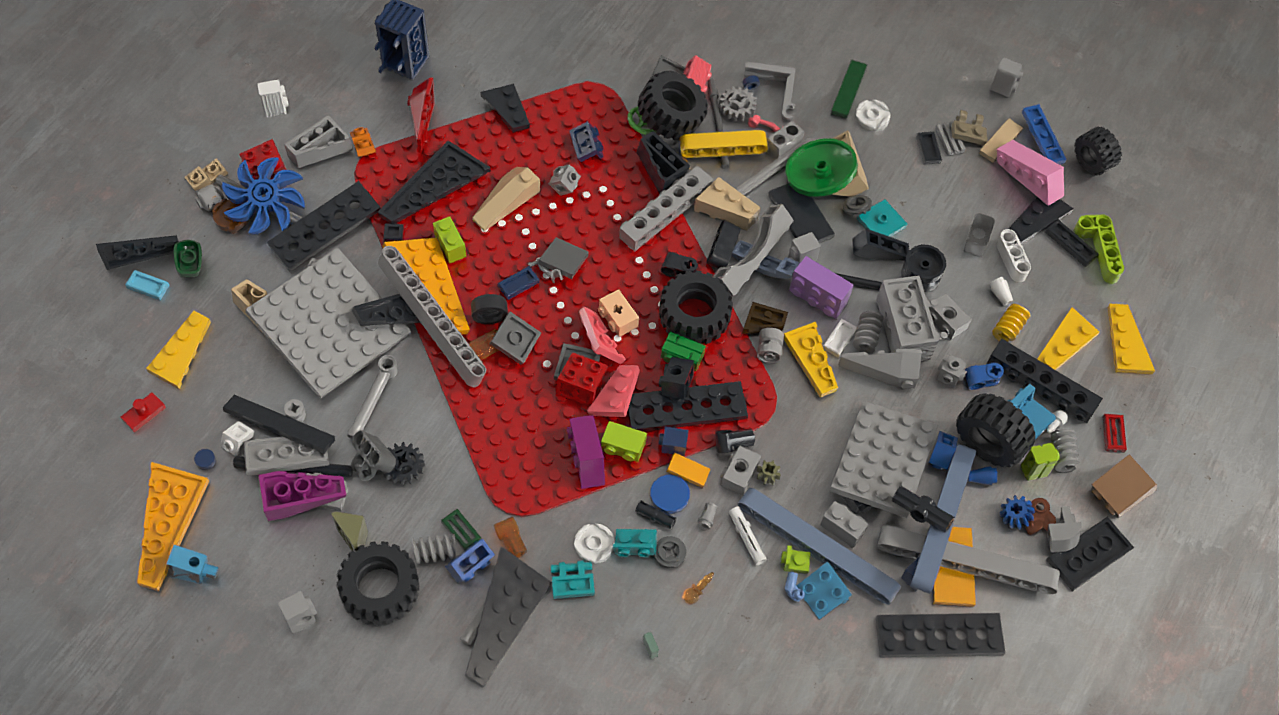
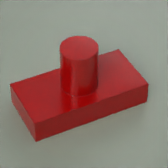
M151 392L144 399H136L133 402V407L120 416V418L135 433L162 412L166 406Z

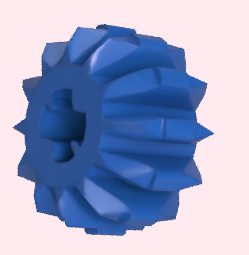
M1014 495V500L1006 498L1007 504H1001L1002 511H1000V516L1003 517L1004 524L1009 523L1011 529L1017 525V528L1020 530L1022 524L1028 527V521L1034 520L1032 514L1035 513V509L1031 507L1032 502L1030 500L1026 501L1024 496L1018 499Z

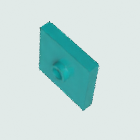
M886 199L872 206L871 211H867L866 214L857 215L856 218L865 229L889 237L907 228L908 225Z

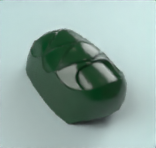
M187 239L175 243L174 262L180 277L193 278L199 275L202 263V249L199 242Z

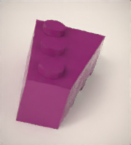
M593 415L571 418L570 427H567L568 439H572L570 447L571 452L575 453V456H573L575 468H578L581 489L605 485L604 457Z

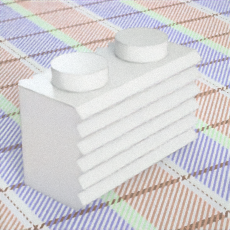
M279 79L257 83L265 117L286 114V107H289L285 87L280 85Z

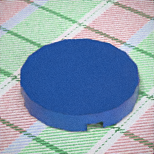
M664 475L653 482L650 490V499L655 508L660 507L662 511L674 514L682 511L687 506L690 499V489L682 478L676 475Z

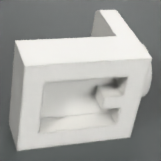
M239 421L222 433L221 447L237 456L240 446L244 444V441H248L253 437L254 430Z

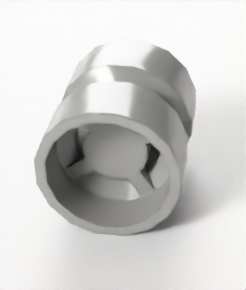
M765 328L760 331L757 358L766 363H776L781 360L784 333L781 330Z

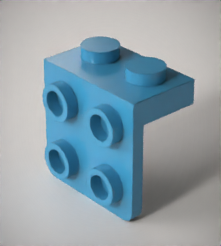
M1029 384L1024 389L1021 388L1016 393L1014 399H1009L1008 401L1012 402L1016 408H1020L1022 413L1029 418V422L1034 426L1036 439L1055 421L1056 416L1033 399L1036 388Z

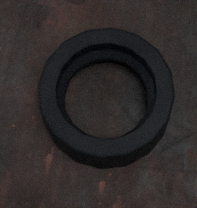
M497 294L481 295L471 302V315L477 323L496 324L502 322L508 314L506 299Z

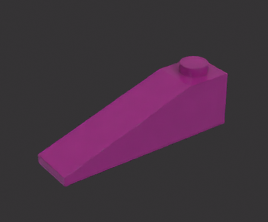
M275 471L259 475L263 511L268 521L287 518L347 497L342 476L320 474L313 476L306 475L305 473L291 474L286 473V471Z

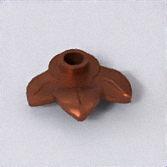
M1035 498L1031 506L1035 509V513L1032 514L1034 520L1028 521L1029 526H1025L1028 535L1037 533L1042 527L1048 531V524H1056V517L1050 512L1049 502L1044 498ZM1041 504L1044 506V509L1038 510L1036 506Z

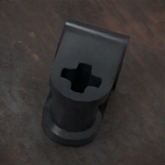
M668 252L660 270L666 276L675 277L680 273L684 275L686 271L696 273L698 263L694 258L679 255L675 252Z

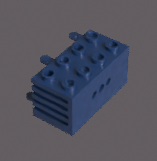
M391 0L385 5L384 10L376 17L374 22L378 38L374 49L376 51L379 49L382 63L378 73H382L384 69L388 68L389 71L393 70L394 73H400L401 76H406V78L413 80L429 58L425 13L423 9L401 0Z

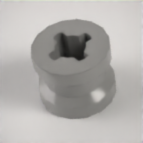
M292 399L284 405L286 416L300 422L305 419L306 412L300 400Z

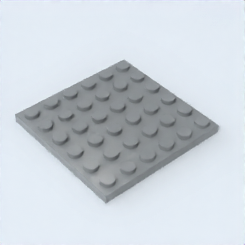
M338 248L245 309V313L320 399L411 334V330L405 324L360 326L352 312L353 306L382 299V297Z

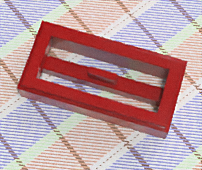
M1104 414L1102 419L1105 451L1113 450V452H1117L1120 450L1125 453L1127 446L1124 415ZM1109 419H1110V423H1111L1112 445H1111V435H1110ZM1115 419H1118L1120 445H1118L1117 443V428Z

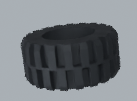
M662 71V73L659 72L652 76L640 93L637 102L639 114L642 115V121L647 123V127L650 130H654L657 135H662L666 139L672 138V140H679L684 134H694L708 113V102L705 99V93L701 91V87L698 84L696 85L692 78L689 79L685 74H678L676 71H671L670 73L669 71ZM665 100L674 103L681 111L669 106Z
M686 271L684 275L681 273L676 275L675 280L673 278L670 279L667 285L664 286L660 297L659 318L661 319L662 327L666 328L668 334L672 332L700 344L702 342H705V344L711 343L712 339L717 340L727 330L732 313V295L728 292L729 288L727 285L721 284V279L712 277L713 274L708 272L703 274L702 271H696V273ZM688 299H699L709 304L713 311L703 317H693L685 314L678 305Z
M983 393L974 396L956 419L957 432L960 434L961 440L966 443L967 447L977 450V456L979 455L984 461H989L995 466L1012 467L1017 465L1035 443L1034 426L1029 422V418L1022 413L1020 408H1016L1012 402L1004 400L1001 396L996 397L995 394Z
M376 541L369 542V546L364 547V544L358 546V551L354 552L352 550L348 554L349 559H344L340 564L342 570H338V581L336 583L345 610L351 613L355 620L361 619L363 624L369 625L370 622H374L375 626H381V622L386 621L387 625L393 623L392 619L396 617L400 620L404 617L403 612L405 610L409 612L413 608L412 602H416L418 598L419 578L415 563L405 550L401 551L400 547L396 544L389 546V543L382 541L381 544H376ZM387 569L397 575L398 583L396 587L384 597L369 598L359 591V584L362 578L373 570Z

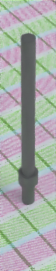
M709 79L707 81L709 87L708 97L712 104L716 132H723L718 104V90L715 87L714 79ZM721 156L723 168H728L730 166L728 156Z

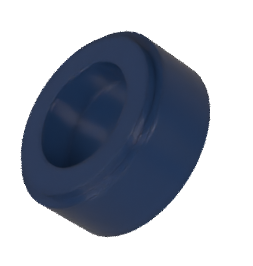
M752 75L746 77L742 81L744 89L754 90L760 85L758 76Z
M202 449L195 454L194 461L199 469L208 470L215 465L216 457L211 450Z

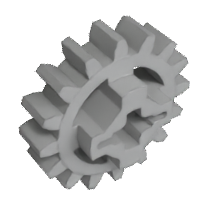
M733 86L731 91L726 89V92L721 94L719 109L723 110V116L728 115V119L733 117L735 121L738 118L744 121V117L750 119L751 114H755L757 98L753 97V92L748 93L747 88L742 90L741 86L738 89H735Z

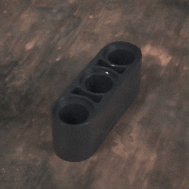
M725 219L721 222L706 261L707 264L717 269L728 266L741 230L740 227Z

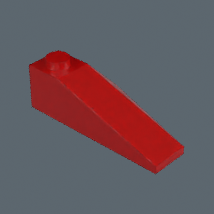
M429 77L413 88L412 94L408 96L407 105L410 106L417 150L422 153L435 105L434 80L432 77Z

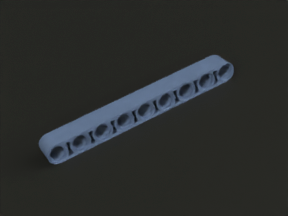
M957 444L936 505L956 517L977 451ZM954 522L946 533L930 524L910 587L931 594Z
M748 488L737 503L743 512L799 549L810 552V556L822 564L829 562L836 573L880 602L889 605L900 590L901 586L896 580L758 490Z

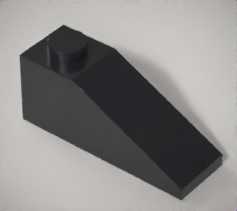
M864 229L852 238L853 254L866 259L905 260L910 250L909 243L869 229Z

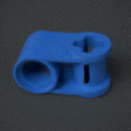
M998 363L974 365L965 369L967 371L965 377L970 390L996 386L999 384L1000 378L1004 373L1003 367Z

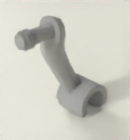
M536 259L537 261L528 263V265L530 267L537 265L539 263V259ZM538 264L541 271L551 277L553 283H555L554 279L558 277L563 280L560 270L554 269L551 271Z

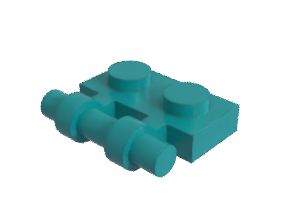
M580 560L577 563L565 564V562H559V564L551 565V573H560V576L552 577L553 599L595 596L593 573L585 574V570H592V562ZM578 571L577 575H566V572Z

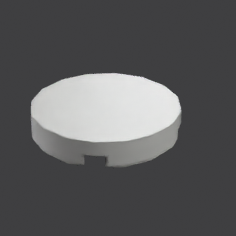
M866 100L857 107L855 118L862 128L871 131L882 130L890 121V110L883 102Z
M601 524L583 526L575 536L574 548L576 554L585 562H592L593 564L604 562L614 551L612 548L613 543H615L613 533Z

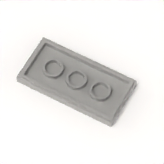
M283 436L244 441L247 476L329 465L327 451L323 454Z

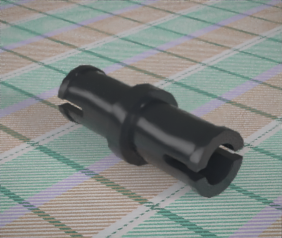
M640 500L635 510L637 513L650 518L652 522H658L669 529H672L677 521L676 517L663 512L662 508H655L643 502V500Z

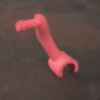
M754 115L748 121V125L752 128H756L759 123L771 128L774 132L781 129L772 122L760 119L759 115Z

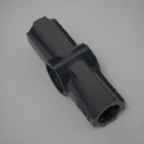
M899 486L892 498V502L909 511L914 520L919 523H925L926 521L944 533L950 529L955 517L938 508L932 498L924 495L920 497L903 486Z

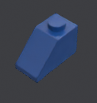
M939 431L929 459V463L933 467L948 470L957 447L958 437Z

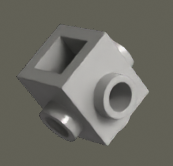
M570 165L559 166L554 170V175L549 185L559 195L569 194L577 187L581 176Z
M949 354L947 360L942 359L938 367L940 373L937 380L954 388L958 380L962 382L967 371L964 368L967 363L962 361L961 358Z

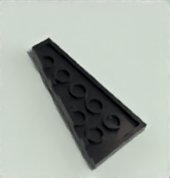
M447 141L378 211V216L390 224H396L491 172V168L452 142Z
M503 547L499 549V556L494 567V574L486 596L481 621L475 636V643L465 672L466 677L481 687L485 686L552 583Z

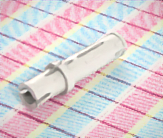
M739 506L731 509L728 513L736 526L735 530L744 541L755 566L764 563L767 559L750 529L751 524L749 521H746Z

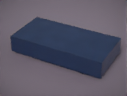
M528 266L499 282L498 288L506 299L509 300L538 284L539 278Z

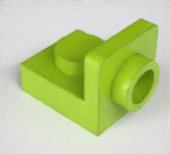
M787 545L786 551H782L781 563L784 564L783 571L808 574L810 552L791 550L792 546Z

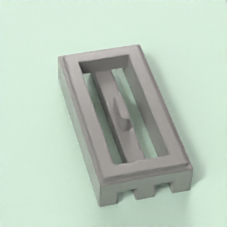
M953 121L949 124L936 125L937 133L947 156L964 153L965 151L962 140L952 138L951 124ZM943 130H945V132H946V134H947L948 141H947V139H946V136H945Z

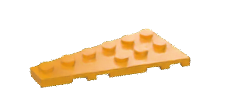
M151 462V477L149 478L148 485L149 494L144 519V538H142L141 545L142 555L139 562L137 579L139 586L159 591L168 572L166 564L173 545L180 546L207 488L208 478Z

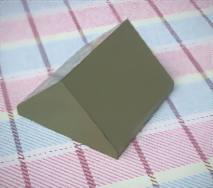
M336 511L331 513L337 531L350 550L356 552L359 550L358 546L362 544L365 547L368 529L364 516Z

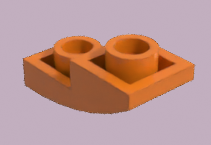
M358 127L350 132L358 157L376 152L367 127Z

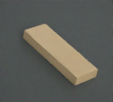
M1008 119L981 148L979 154L994 163L997 159V148L1014 140L1022 132L1023 127Z

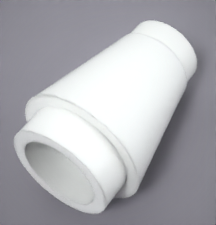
M1003 277L997 278L989 284L991 286L990 290L1003 306L1014 301L1007 280H1004Z

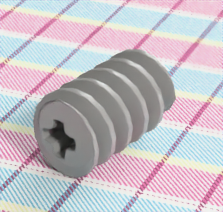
M866 311L860 314L853 341V346L856 350L866 353L875 352V347L878 344L877 340L879 339L878 334L881 332L880 328L884 319L883 315L874 311Z
M1070 429L1055 430L1051 433V442L1060 455V459L1054 466L1055 470L1064 473L1072 472L1076 469L1075 465L1080 463L1079 459L1076 458L1079 454L1075 451L1078 447L1074 444L1077 440L1073 437L1076 433Z
M452 534L451 540L448 539L447 535H444L443 541L440 540L439 536H436L434 542L429 536L426 543L420 537L418 544H416L413 538L414 558L417 564L421 563L422 557L425 563H429L430 557H432L434 562H437L438 556H440L442 561H445L447 555L450 560H453L456 554L455 534Z

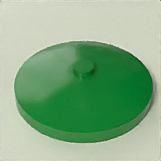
M824 138L810 141L796 149L789 157L785 170L787 180L795 191L806 196L820 197L836 193L845 188L857 173L858 161L856 153L850 145L841 140Z

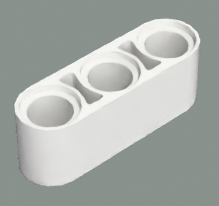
M1005 229L1001 232L996 247L1011 279L1020 283L1026 280L1031 270V264L1016 233L1013 230Z

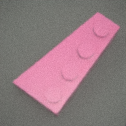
M1014 140L997 148V163L1049 206L1064 197L1063 166Z

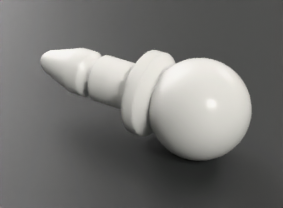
M1057 410L1053 413L1056 419L1047 427V433H1052L1056 428H1061L1067 422L1068 416L1066 412Z

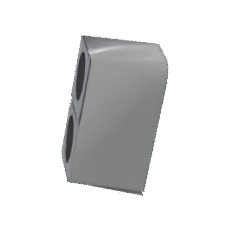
M791 121L767 138L768 150L766 152L774 160H777L802 142L804 132ZM782 136L785 137V143H775V141L781 138Z
M977 213L974 215L973 225H971L968 234L969 239L967 237L964 252L982 257L989 243L995 219L991 216ZM976 228L984 230L985 237L982 239L975 238L973 230Z

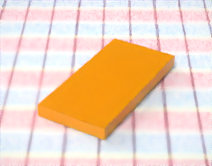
M952 527L948 541L973 547L972 528ZM940 566L933 586V604L974 607L976 605L974 575Z

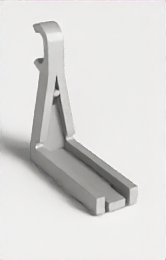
M746 61L745 77L755 75L759 79L786 83L782 119L786 122L793 121L794 117L787 115L786 110H793L795 108V104L791 102L796 68Z

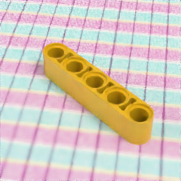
M762 130L684 134L679 139L681 156L685 158L762 154L768 150L766 133Z

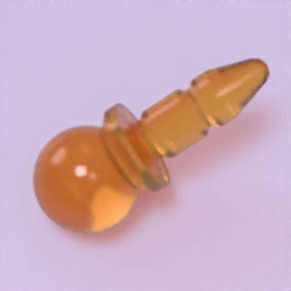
M714 572L705 575L697 585L693 583L692 588H687L684 591L683 598L686 603L695 604L699 600L700 595L704 594L701 590L711 582Z

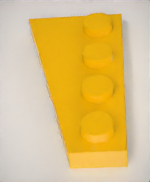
M1109 304L1107 308L1115 372L1153 374L1155 372L1154 366L1128 304Z
M1072 307L1037 359L1057 370L1098 336L1099 331Z
M193 311L147 366V371L180 389L181 381L189 370V364L197 353V347L199 343H202L210 326V319Z
M816 321L784 333V341L819 397L821 398L836 392L838 385L832 368L828 364V356L823 349V341L821 335L818 334Z

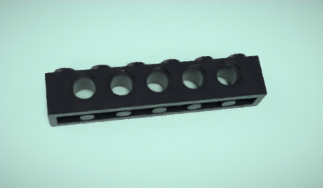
M1004 339L1000 340L986 363L1000 364L1004 369L1003 374L1009 379L1017 381L1024 387L1031 384L1036 388L1035 393L1044 400L1052 402L1059 409L1067 411L1075 416L1076 419L1088 423L1103 399Z

